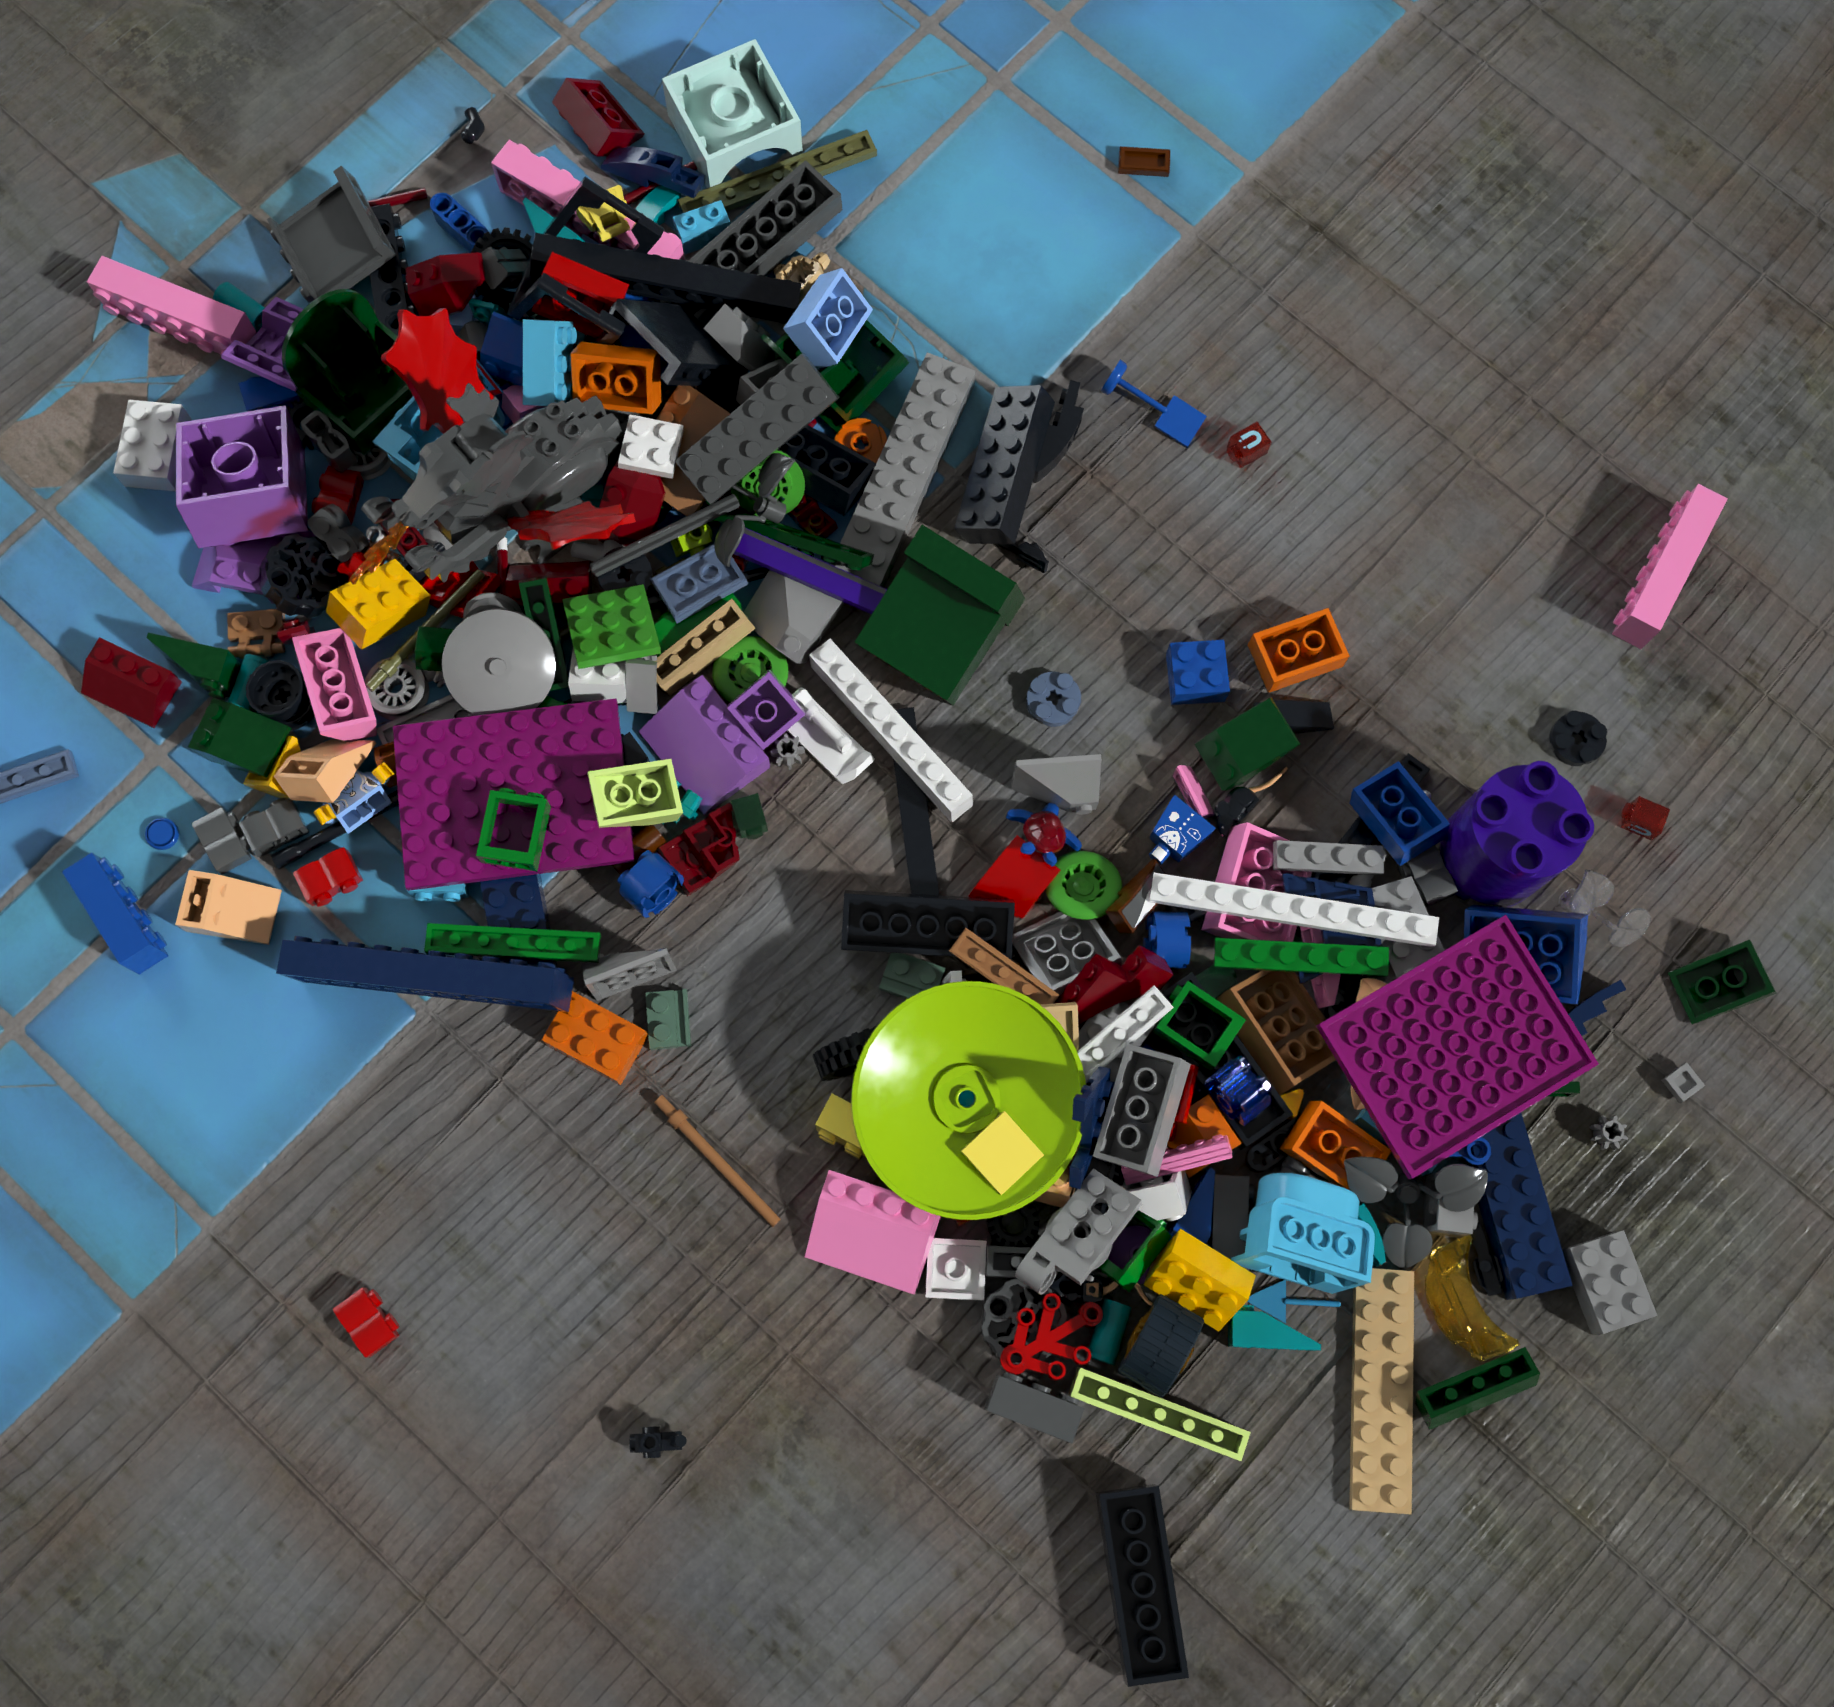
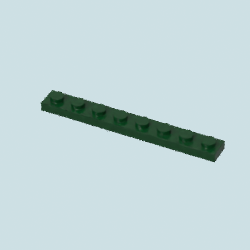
M706 500L701 509L711 504ZM735 509L710 521V523H718V521L723 523L726 519L733 520L735 515L753 514ZM767 519L765 523L743 520L745 528L784 545L795 546L798 551L805 554H819L822 560L828 562L840 561L846 563L845 567L852 570H861V568L872 565L874 558L872 553L780 523L776 524Z

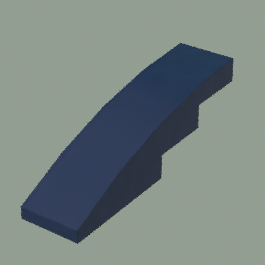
M1622 980L1591 995L1567 1012L1581 1036L1588 1033L1583 1025L1584 1022L1607 1012L1602 1001L1626 990Z

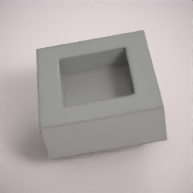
M1688 1063L1682 1064L1661 1080L1679 1103L1684 1102L1705 1086Z

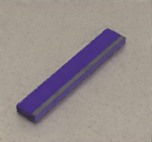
M745 528L742 539L734 552L739 557L870 614L874 612L887 589L748 528Z

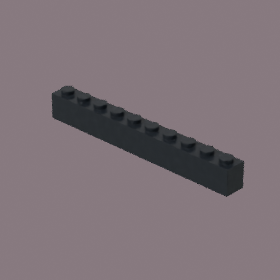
M535 233L530 258V276L540 277L551 253L554 252L629 284L626 294L719 311L726 304L733 310L738 307L749 317L787 324L799 305L802 283L740 272L738 270H729L712 265L692 263L682 259H671L656 254H645L630 249L624 250L604 244L598 245L582 242L577 239L556 237L551 234Z

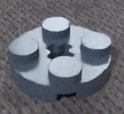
M1060 672L1043 673L1034 678L1030 684L1026 697L1027 708L1031 716L1036 717L1044 725L1051 727L1062 726L1070 722L1073 716L1076 715L1081 704V692L1070 674ZM1051 693L1060 696L1061 699L1058 700L1057 705H1053L1052 701L1046 700V698L1050 697Z

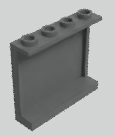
M343 166L333 171L338 180L335 185L281 224L275 222L271 217L267 219L272 228L270 234L281 246L280 253L285 261L291 265L290 273L300 283L302 287L300 292L309 303L330 291L350 289L396 256L357 180Z

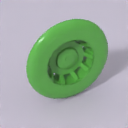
M777 450V451L774 452V453H780V454H782V455H784V456L790 457V456L787 455L786 453H784V452H782V451H779V450ZM765 461L738 482L737 485L759 497L758 486L760 483L758 475ZM796 462L793 463L784 475L785 479H781L770 494L777 498L778 501L786 504V514L800 503L805 491L804 475ZM731 488V492L737 497L740 506L749 513L758 516L753 509L755 501Z
M745 636L714 661L712 676L715 687L719 694L731 703L767 672L766 667L769 665L771 666L769 670L786 686L789 670L785 655L762 637ZM754 655V658H748L747 656ZM732 666L736 667L735 671L731 670Z
M1073 851L1057 858L1055 866L1060 869V873L1045 889L1048 899L1060 912L1072 918L1089 920L1106 915L1105 911L1119 898L1117 893L1123 887L1117 868L1107 858L1090 851Z

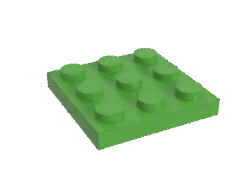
M644 584L562 599L578 669L661 654Z

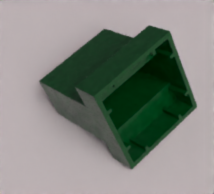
M921 525L904 552L908 558L855 640V643L949 704L954 705L1003 626H1009L1025 601V597L1016 582L926 526Z

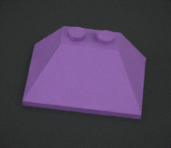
M275 297L262 311L261 329L246 344L234 340L221 354V358L296 392L297 389L282 364V347L290 326L303 309Z
M311 531L293 533L302 537H317ZM272 536L242 541L231 546L218 545L203 548L192 587L220 593L221 587L263 595L259 585L262 580L259 567L271 546L281 542L283 537ZM272 579L273 583L282 586L278 580Z

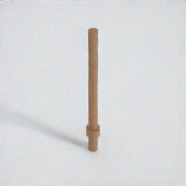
M663 1095L656 1099L654 1103L669 1118L668 1122L675 1130L679 1128L756 1211L774 1227L781 1219L687 1121L688 1117L682 1110L679 1109L677 1111Z

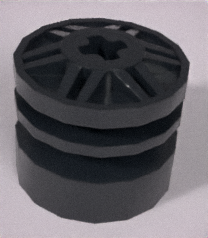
M280 660L269 661L257 667L250 675L246 684V697L250 706L260 715L285 724L292 728L291 730H297L307 725L313 719L314 713L302 673L292 664Z

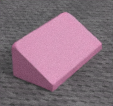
M1185 765L1177 766L1173 777L1187 805L1204 819L1213 816V809L1193 769Z

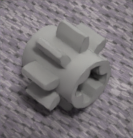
M786 733L783 739L780 741L776 739L774 741L777 749H773L770 752L771 757H778L776 761L777 767L784 764L791 770L793 764H802L799 754L805 753V747L797 746L799 744L798 736L791 739L788 738ZM785 749L786 751H789L790 749H792L793 754L787 752L785 755H783V750Z
M1604 1115L1598 1117L1599 1125L1593 1124L1589 1127L1593 1130L1594 1136L1590 1140L1601 1144L1600 1150L1607 1149L1609 1144L1613 1150L1619 1149L1620 1144L1618 1141L1628 1140V1137L1624 1135V1129L1627 1127V1124L1622 1125L1619 1123L1617 1115L1610 1117L1609 1120Z

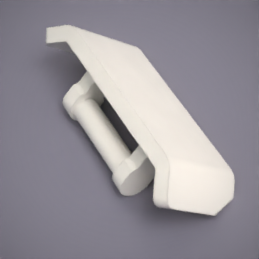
M800 687L792 694L806 711V715L791 726L787 732L793 738L798 736L799 744L805 747V750L838 782L844 784L854 780L875 760L873 755L854 740L810 696L807 690Z

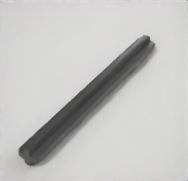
M731 494L591 563L590 569L594 576L598 577L739 508V501L734 494Z

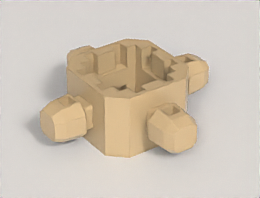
M823 252L818 253L812 259L799 255L793 257L786 265L779 264L773 272L776 279L791 280L799 283L800 279L805 280V283L801 284L800 305L819 275L824 274L823 271L829 265L830 259Z

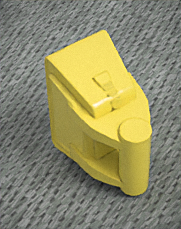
M620 185L607 189L611 194L627 204ZM605 202L599 209L579 206L576 210L578 218L590 231H596L602 242L631 230L627 220H625L627 217ZM618 222L617 224H615V225H613V226H610V227L604 229V227L609 226V225H611V224H613V223Z

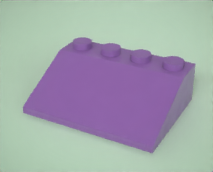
M703 675L681 689L639 730L640 735L660 760L672 759L675 778L681 783L684 791L687 792L690 789L703 798L698 808L704 816L770 768L768 756L727 709L725 702Z

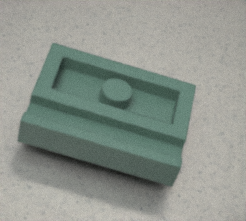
M891 953L879 990L908 999L921 991L940 985L945 967L904 953Z
M687 989L646 992L649 1049L690 1047L691 1033Z

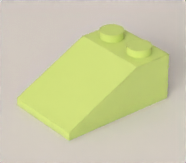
M672 759L587 772L599 828L644 826L677 821L683 813Z

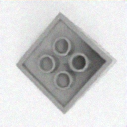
M769 570L743 613L756 628L754 631L775 649L799 664L807 663L809 654L815 650L844 602Z
M1101 754L1016 760L1011 789L1045 803H1055L1059 808L1068 812L1076 811V814L1079 815L1092 813V810H1096L1099 803Z
M1058 912L1013 934L1012 945L1030 974L1058 993L1059 996L1062 995L1065 988L1072 983L1082 971L1084 965L1096 953L1121 966L1123 965L1121 956L1095 919H1076Z
M667 948L609 954L606 956L599 954V963L588 962L582 964L585 985L597 1001L677 971Z

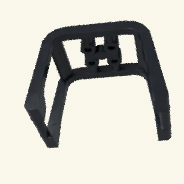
M584 177L543 234L557 236L579 206L599 209L604 202L635 222L631 229L638 241V244L633 249L635 252L647 254L661 238L664 228L611 194L608 190L603 189L587 177ZM529 260L508 308L507 314L516 320H536L526 314V312L544 295H548L603 330L597 338L585 334L583 342L611 345L620 338L626 326L624 322L603 309L597 313L566 293L568 287L546 273H543L540 277L530 276ZM573 344V350L576 348L577 344Z

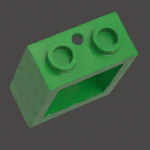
M500 788L499 791L490 790L476 857L481 863L537 872L551 805L544 798L545 796L539 793L529 792L526 796L516 794V791L508 788ZM499 803L537 809L528 852L490 847Z
M1187 981L1183 987L1177 985L1168 998L1173 1001L1171 1005L1174 1008L1155 1023L1157 1027L1153 1033L1209 1071H1212L1246 1019ZM1187 994L1229 1021L1209 1053H1206L1167 1026Z
M1139 1210L1133 1218L1152 1232L1123 1270L1108 1259L1097 1268L1128 1292L1131 1291L1172 1237L1164 1228L1167 1225L1164 1220L1157 1221Z

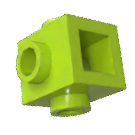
M706 523L671 540L670 543L676 558L689 553L692 556L705 549L712 543V531L709 524Z

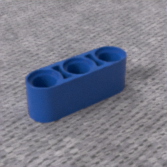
M437 193L431 198L430 207L438 225L471 253L476 241L482 238L484 233L488 232L486 227L447 193Z

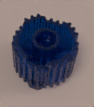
M1238 1056L1236 1059H1231L1205 1081V1087L1209 1093L1214 1090L1220 1102L1218 1107L1224 1112L1225 1116L1227 1115L1230 1120H1234L1237 1117L1238 1120L1240 1119V1124L1245 1126L1270 1105L1271 1098L1267 1092L1271 1090V1086L1261 1075L1256 1078V1075L1250 1070L1251 1067L1246 1059Z

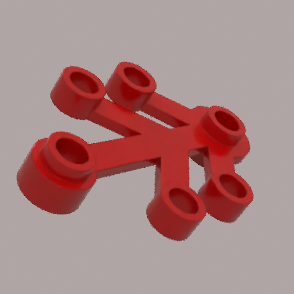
M1055 1293L1045 1295L1042 1299L1043 1310L1036 1339L1026 1346L1028 1327L1034 1323L1035 1313L1030 1308L1021 1309L1016 1316L1018 1324L1013 1344L1005 1347L1000 1355L1002 1368L1014 1375L1021 1374L1028 1369L1046 1374L1052 1380H1059L1066 1373L1065 1365L1062 1362L1054 1361L1047 1363L1032 1358V1356L1040 1351L1072 1359L1078 1365L1088 1363L1091 1359V1352L1087 1347L1079 1346L1075 1348L1058 1343L1057 1341L1082 1326L1094 1327L1098 1325L1103 1318L1101 1307L1094 1302L1085 1303L1078 1310L1077 1316L1050 1331L1054 1313L1060 1307L1061 1301ZM1048 1297L1055 1299L1056 1306L1054 1308L1047 1306L1046 1299ZM1088 1309L1096 1311L1095 1319L1091 1320L1087 1317L1086 1312ZM1023 1312L1030 1314L1031 1320L1029 1323H1024L1021 1320ZM1078 1350L1085 1351L1087 1355L1085 1361L1078 1360ZM1013 1353L1018 1354L1021 1358L1018 1365L1013 1364L1010 1360ZM1053 1365H1058L1061 1368L1059 1376L1052 1374L1051 1368Z

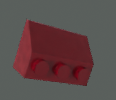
M566 78L552 101L559 110L560 116L568 121L573 127L574 133L582 138L587 144L589 151L597 157H607L614 149L629 147L640 140L645 134L600 80Z
M591 561L509 566L506 577V596L517 602L525 615L519 581L547 575L555 615H565L562 599L592 594Z
M99 637L85 660L81 694L151 728H155L182 681L172 671Z

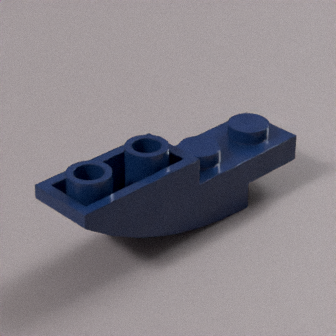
M644 147L614 149L601 164L602 170L644 187H648L651 182H654L691 198L696 197L705 184L706 175L682 166L683 157Z

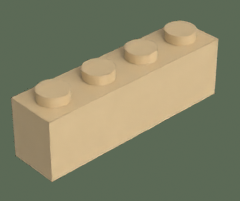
M733 599L729 600L657 657V683L670 696L756 629Z

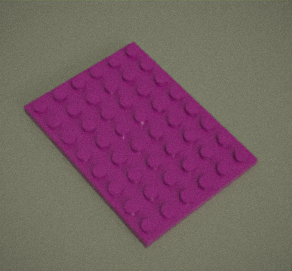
M616 698L393 726L405 888L408 891L635 862L631 826L598 827L587 775L588 771L625 766L618 701ZM500 788H508L516 791V794L526 796L529 792L544 795V798L551 805L537 872L481 863L476 857L490 790L499 791ZM499 803L490 847L528 852L537 809Z
M1507 915L1500 917L1316 1025L1408 1180L1420 1175L1599 1064Z

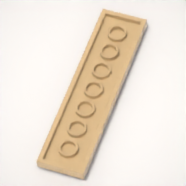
M1372 1268L1371 1283L1353 1288L1350 1510L1412 1514L1414 1271Z

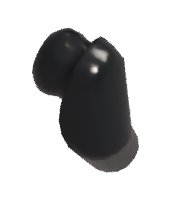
M474 107L468 108L464 113L469 123L465 127V131L462 132L461 137L467 144H472L474 140L477 141L485 130L484 123Z

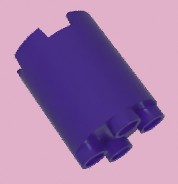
M1535 761L1530 765H1517L1503 769L1490 777L1447 820L1450 823V827L1444 840L1440 841V855L1445 867L1454 880L1458 891L1456 895L1462 900L1472 898L1489 905L1511 907L1524 901L1577 860L1587 840L1593 835L1594 822L1587 813L1585 804L1574 786L1559 775L1552 764L1545 761Z

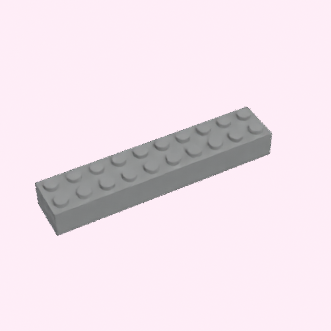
M926 353L840 542L841 544L874 554L872 565L861 568V570L849 569L845 567L846 563L840 561L831 562L830 565L878 586L885 587L974 388L975 370L931 353Z

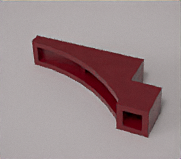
M1140 945L1127 957L1122 966L1096 953L1084 965L1082 971L1072 983L1065 988V991L1054 1004L1076 1002L1078 1005L1079 1026L1105 1009L1142 996L1154 985L1160 991L1173 976V973L1164 958Z

